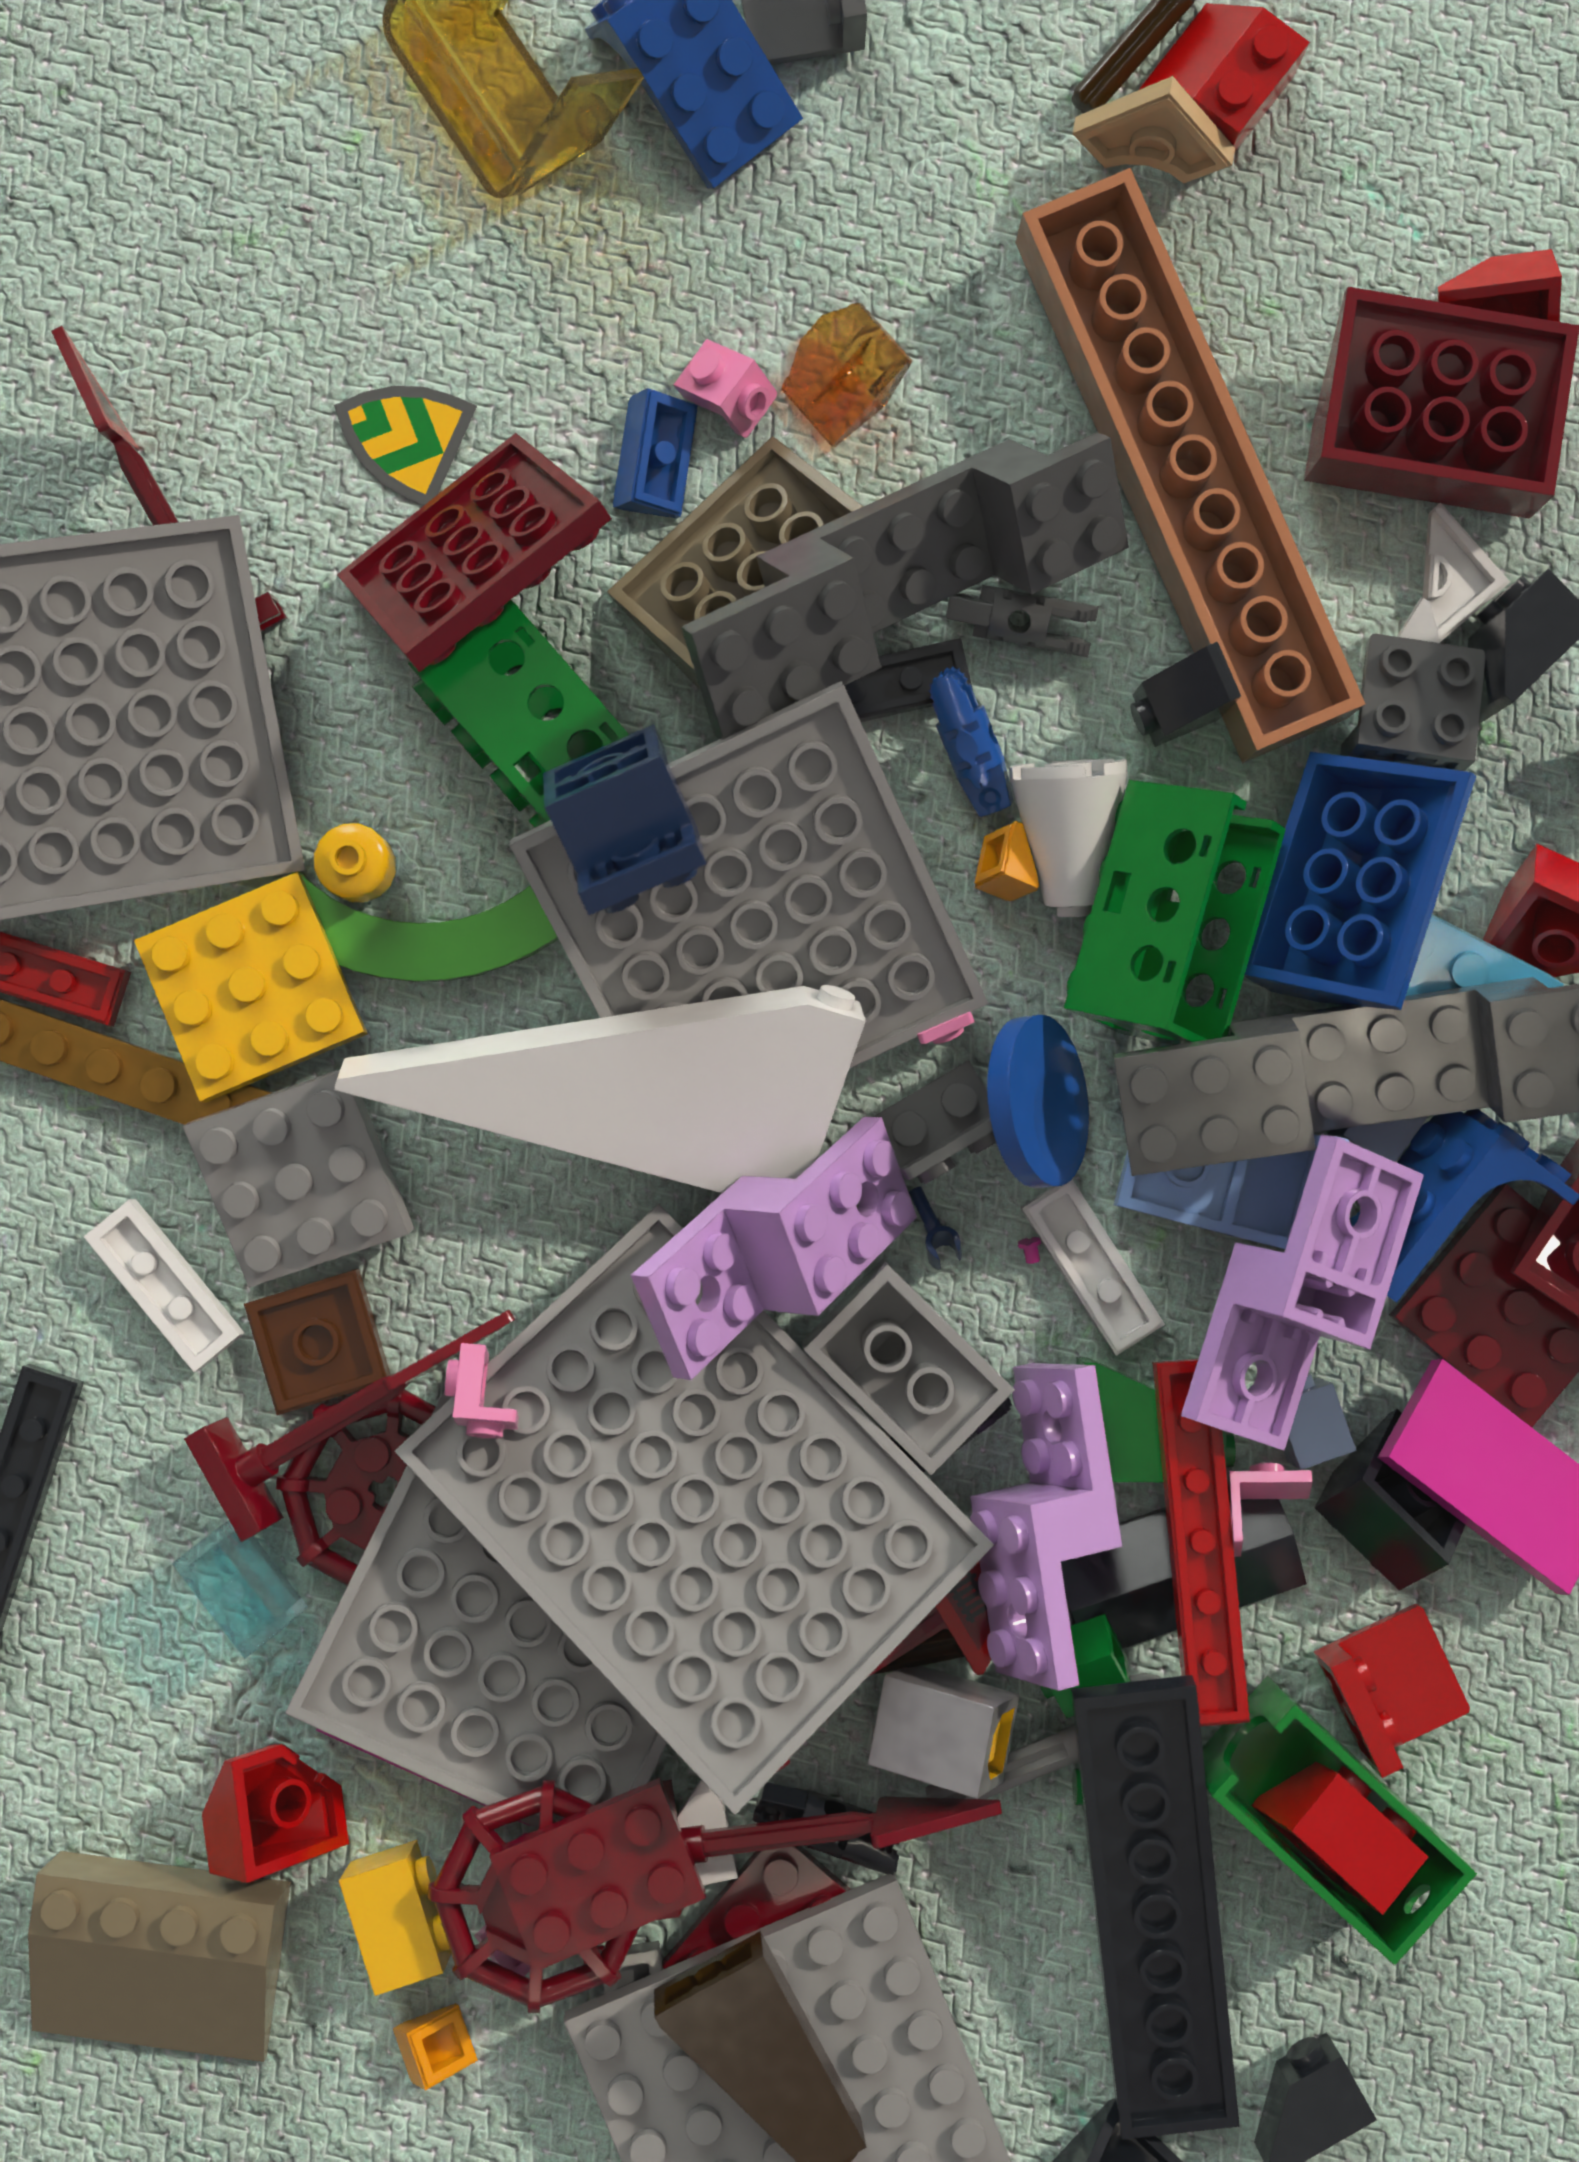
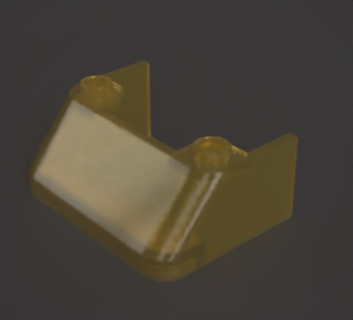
M387 0L383 10L382 21L384 34L390 48L484 189L495 198H506L525 193L599 145L644 79L638 68L574 76L570 78L558 97L502 14L509 0Z

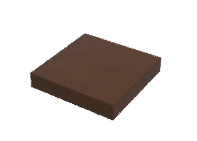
M359 1269L244 1304L276 1415L361 1390L378 1379L391 1375Z

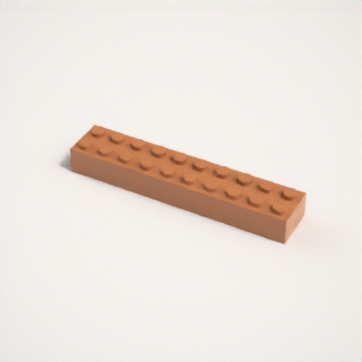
M1131 168L1022 213L1015 242L1097 432L1111 437L1118 480L1193 652L1195 653L1218 641L1242 696L1222 716L1241 762H1247L1348 719L1366 704Z

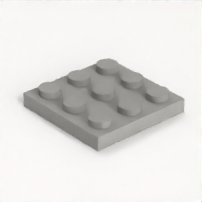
M340 1069L198 1118L182 1126L249 1288L408 1235L414 1229L363 1098L334 1090Z

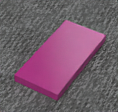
M1444 1359L1431 1360L1378 1458L1554 1593L1570 1595L1579 1577V1464Z

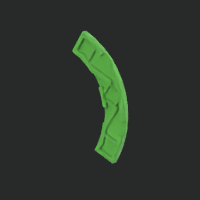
M298 871L303 877L339 966L358 973L388 980L409 982L453 981L484 975L486 972L506 967L519 960L522 961L559 940L530 885L504 903L478 914L443 922L411 923L379 918L352 909L327 895Z

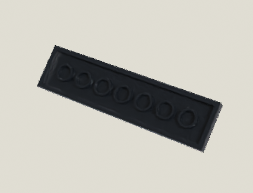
M1192 1675L1071 1689L1113 2083L1121 2139L1240 2127L1196 1683Z

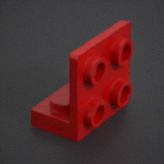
M1418 1604L1406 1607L1313 1651L1363 1759L1381 1778L1404 1768L1395 1750L1396 1747L1462 1717L1470 1711V1706L1425 1610Z

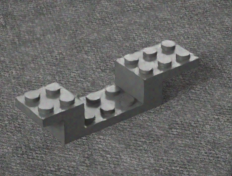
M1096 432L1049 455L1008 439L756 556L765 588L681 626L714 736L718 739H725L745 727L755 724L760 719L839 681H842L845 686L880 669L881 664L873 633L994 575L1032 595L1129 548L1111 437Z
M1534 977L1405 996L1401 1010L1344 1005L1232 1022L1230 1025L1231 1036L1113 1054L1132 1176L1316 1150L1314 1132L1488 1107L1504 1123L1578 1113L1579 984L1548 988Z

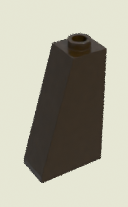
M761 1931L654 1989V2018L659 2027L796 2162H852L858 2152L867 2148L861 2116Z

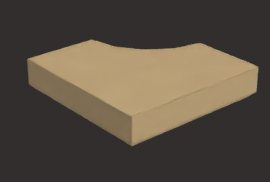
M1173 76L1076 116L1072 132L1104 168L1123 164L1150 166L1170 173L1184 184L1233 165L1235 147Z

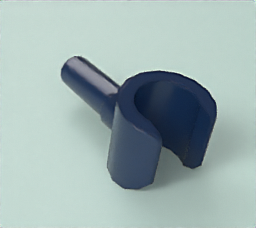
M921 1186L910 1190L908 1193L927 1232L925 1245L930 1265L937 1270H941L940 1259L936 1252V1249L940 1246L952 1247L960 1261L962 1250L959 1234L949 1226H942Z

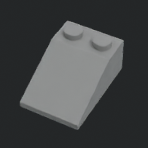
M883 1259L801 1341L803 1350L930 1475L1015 1390Z

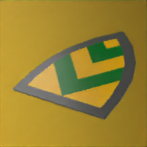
M390 386L364 391L334 405L343 435L359 462L381 484L423 506L438 495L477 408L476 405L451 394L419 386Z

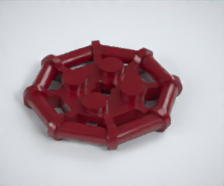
M404 1389L396 1398L353 1422L356 1423L387 1413L386 1431L369 1437L355 1439L345 1427L291 1459L284 1474L277 1476L276 1489L282 1491L300 1554L296 1560L302 1567L309 1565L348 1586L358 1564L328 1549V1547L342 1537L364 1550L366 1549L387 1505L382 1507L375 1502L377 1494L371 1490L374 1481L382 1484L388 1477L394 1478L398 1484L407 1466L395 1453V1450L410 1437V1435L401 1431L403 1415L423 1425L432 1416L436 1406ZM322 1403L312 1411V1414L316 1417L336 1404L327 1406ZM332 1437L342 1451L328 1477L309 1476L329 1438ZM307 1492L324 1493L326 1513L332 1521L333 1528L321 1538L318 1534Z
M543 1780V1785L479 1809L471 1806L463 1813L464 1823L436 1881L428 1884L427 1896L428 1900L435 1903L455 1963L452 1972L459 1980L465 1978L473 1980L527 2006L528 2013L540 2014L541 2007L606 1984L612 1987L621 1978L619 1970L639 1928H636L607 1941L603 1950L595 1946L578 1953L587 1964L543 1979V1969L537 1972L533 1969L492 1863H490L480 1885H465L461 1883L480 1843L489 1853L492 1849L506 1844L494 1829L540 1813L539 1829L553 1824V1813L567 1818L595 1806L556 1787V1780ZM531 1832L523 1833L522 1835L518 1836L517 1838H520V1837H522V1836H524V1835H527V1834H529V1833H531ZM461 1904L477 1905L479 1913L481 1914L482 1912L486 1924L485 1931L487 1937L479 1944L474 1945ZM498 1950L529 1965L530 1977L527 1978L487 1958Z

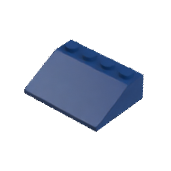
M1310 751L1285 827L1284 838L1244 977L1271 992L1311 1001L1401 1010L1476 775L1467 771Z

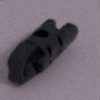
M767 1782L761 1788L752 1820L756 1823L843 1812L866 1814L874 1812L809 1789L803 1790ZM871 1832L851 1840L802 1845L887 1875H893L894 1872H897L899 1855H897V1850H894L893 1847L894 1845H899V1843L874 1849Z

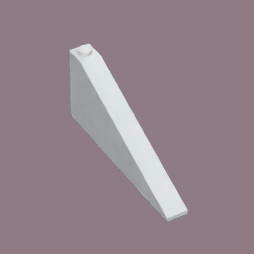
M822 985L820 990L799 986L344 1058L334 1090L723 1193L741 1176L796 1179L818 1159L866 1020L860 1002L855 1001V996L849 991L832 985Z

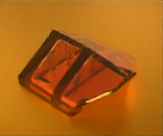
M854 303L846 308L821 315L811 329L799 341L789 377H786L783 382L782 391L830 446L836 447L887 405L913 360L862 303Z

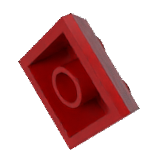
M1206 3L1139 90L1173 76L1235 147L1236 152L1294 78L1310 42L1264 7Z
M1315 1762L1258 1796L1251 1806L1336 1885L1382 1915L1428 1858L1411 1841L1417 1833L1416 1830L1392 1809L1386 1807L1382 1813L1366 1799L1372 1790L1358 1776L1344 1766H1341L1335 1772Z

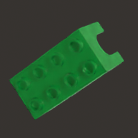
M512 600L504 605L501 614L487 625L477 626L459 640L453 652L443 661L437 664H429L420 672L411 662L408 663L419 678L411 687L444 726L452 719L456 721L458 725L450 732L482 769L490 762L497 768L489 775L490 778L519 812H522L528 805L536 814L528 821L534 828L550 821L544 808V772L629 735ZM521 667L518 672L507 675L511 670ZM562 710L556 718L547 721L543 720L549 712ZM527 755L541 770L529 783L514 767Z
M1129 780L1124 798L1119 803L1116 811V826L1108 854L1100 866V882L1093 907L1084 922L1083 942L1077 963L1068 978L1067 998L1064 1008L1120 1034L1169 1045L1227 1037L1286 828L1274 820L1232 815L1234 809L1245 811L1247 804L1245 800L1232 792ZM1241 863L1246 871L1244 884L1235 893L1222 894L1218 888L1220 872L1229 864ZM1259 869L1261 871L1259 874L1256 888H1254V881L1256 878L1257 871ZM1173 890L1177 892L1179 902L1170 901ZM1215 919H1225L1230 927V935L1227 942L1217 950H1207L1202 943L1204 928ZM1199 975L1210 976L1214 984L1212 997L1206 1004L1192 1007L1186 999L1188 984ZM1223 990H1227L1222 1008L1220 1009L1219 1005L1222 998Z
M1267 1675L1248 1696L1250 1722L1222 1725L1203 1746L1206 1788L1216 1801L1395 1966L1473 1880L1477 1873L1438 1832ZM1315 1762L1335 1772L1341 1766H1344L1358 1776L1372 1790L1366 1799L1381 1813L1386 1807L1392 1809L1416 1830L1417 1833L1411 1841L1428 1858L1382 1915L1336 1885L1251 1806L1258 1796ZM1427 1891H1430L1422 1906L1411 1913V1909L1418 1898Z

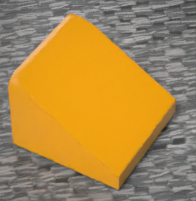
M1014 821L984 836L974 882L976 889L1006 901H1014L1038 890V875L1022 823Z
M456 2003L405 2021L393 2028L411 2082L425 2091L478 2061L460 2007Z

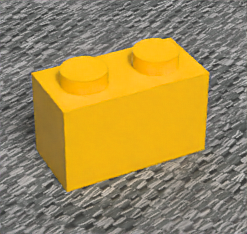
M417 1840L350 1861L339 1879L374 1996L443 1974L451 1956L435 1903L428 1900L427 1897L428 1884L437 1879L436 1869L430 1856L422 1857Z

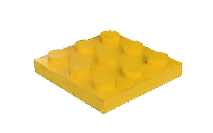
M298 872L134 940L196 1094L201 1102L207 1103L368 1035L303 877Z

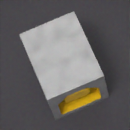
M924 1666L903 1667L886 1674L881 1691L868 1765L978 1799L1004 1781L1020 1694Z

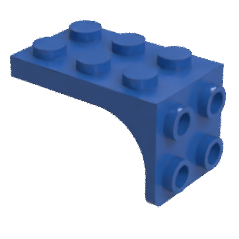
M602 0L590 10L596 21L584 29L590 40L601 38L627 63L708 189L718 186L803 119L732 0Z
M1479 1109L1467 1110L1465 1113L1460 1111L1433 1115L1429 1122L1421 1126L1411 1140L1410 1146L1397 1162L1423 1174L1424 1177L1387 1296L1396 1303L1470 1208L1491 1189L1511 1181L1529 1180L1536 1182L1569 1204L1574 1205L1579 1199V1194L1565 1184L1571 1177V1174L1541 1153L1539 1155L1528 1147L1530 1142L1501 1122L1497 1123ZM1360 1211L1350 1218L1352 1227L1357 1223Z

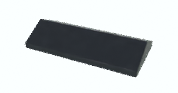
M1279 1499L1241 1500L1243 1545L1241 1557H1234L1239 1608L1307 1584L1295 1536ZM1166 1507L1119 1523L1122 1547L1061 1562L1067 1606L1074 1624L1105 1614L1123 1649L1177 1630Z

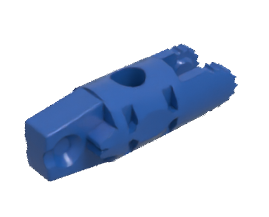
M946 668L929 685L931 689L928 692L931 693L930 698L934 701L932 705L939 720L936 727L944 748L948 753L957 780L978 816H987L1011 806L1014 801L1005 759L993 732L984 705H978L972 687L967 683L968 678L964 676L965 673L960 672V668Z

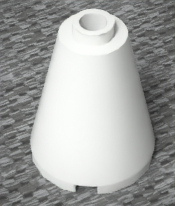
M1114 759L1052 761L1050 764H1045V767H1035V763L1010 766V782L1038 875L1044 905L1056 907L1058 917L1088 916L1092 910L1091 905L1094 903L1100 882V866L1108 854L1115 830L1116 811L1123 799L1128 773L1127 759L1114 761Z

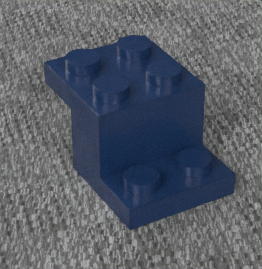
M654 724L543 773L544 808L577 873L578 894L589 916L603 909L606 913L622 911L637 902L640 893L660 884L664 888L679 886L692 879L698 872L697 868L706 865L697 825L667 762L664 745Z

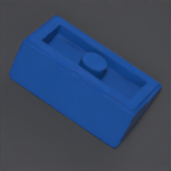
M650 388L630 397L613 498L614 508L670 518L681 517L698 405Z

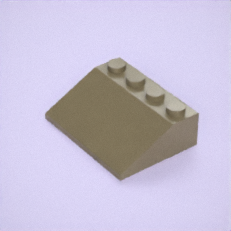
M772 436L613 585L607 593L700 690L681 626L765 588L756 556L863 506Z
M60 1851L36 1875L28 1931L32 2031L264 2062L268 2052L291 1882L259 1878L244 1883L209 1874V1870Z

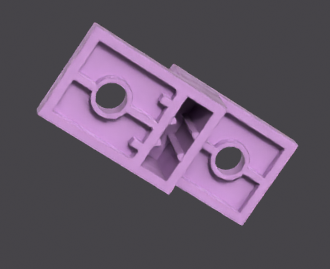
M863 1117L796 1179L741 1176L631 1274L673 1378L692 1380L763 1310L819 1316L917 1218L882 1117ZM701 1281L703 1288L702 1297L700 1303L697 1305L695 1300L697 1299L700 1292Z
M1321 1135L1285 1251L1279 1252L1235 1242L1181 1416L1284 1451L1319 1337L1371 1349L1424 1175L1342 1138ZM1356 1201L1360 1205V1216L1357 1223L1352 1227L1349 1218L1350 1209ZM1254 1362L1257 1366V1376L1253 1385L1247 1389L1245 1386V1375L1249 1366Z
M1030 1363L1013 1367L1015 1378L1013 1400L1017 1411L1020 1413L1024 1438L1021 1454L1024 1466L1029 1472L1030 1482L971 1495L972 1515L970 1521L994 1544L980 1559L981 1574L978 1579V1586L981 1598L987 1607L990 1627L987 1647L990 1658L995 1664L996 1672L1060 1691L1079 1685L1061 1562L1122 1547L1095 1365Z

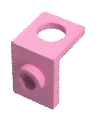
M1259 1463L1250 1466L1249 1471L1229 1472L1228 1495L1234 1557H1241L1243 1545L1241 1500L1309 1499L1313 1483L1311 1470L1285 1471V1466L1278 1463Z

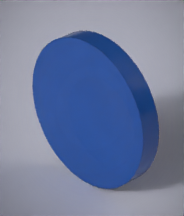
M1047 1015L1014 1018L1008 1021L999 1031L989 1060L987 1095L993 1134L1005 1164L1019 1182L1030 1188L1062 1186L1071 1181L1078 1172L1087 1146L1089 1103L1084 1072L1073 1042L1065 1029L1055 1019Z

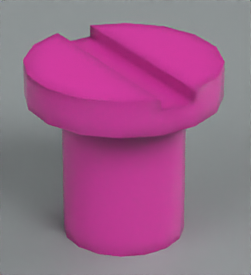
M1039 1237L1024 1238L1018 1241V1247L1024 1250L1025 1260L1028 1264L1040 1261L1037 1247L1041 1244Z

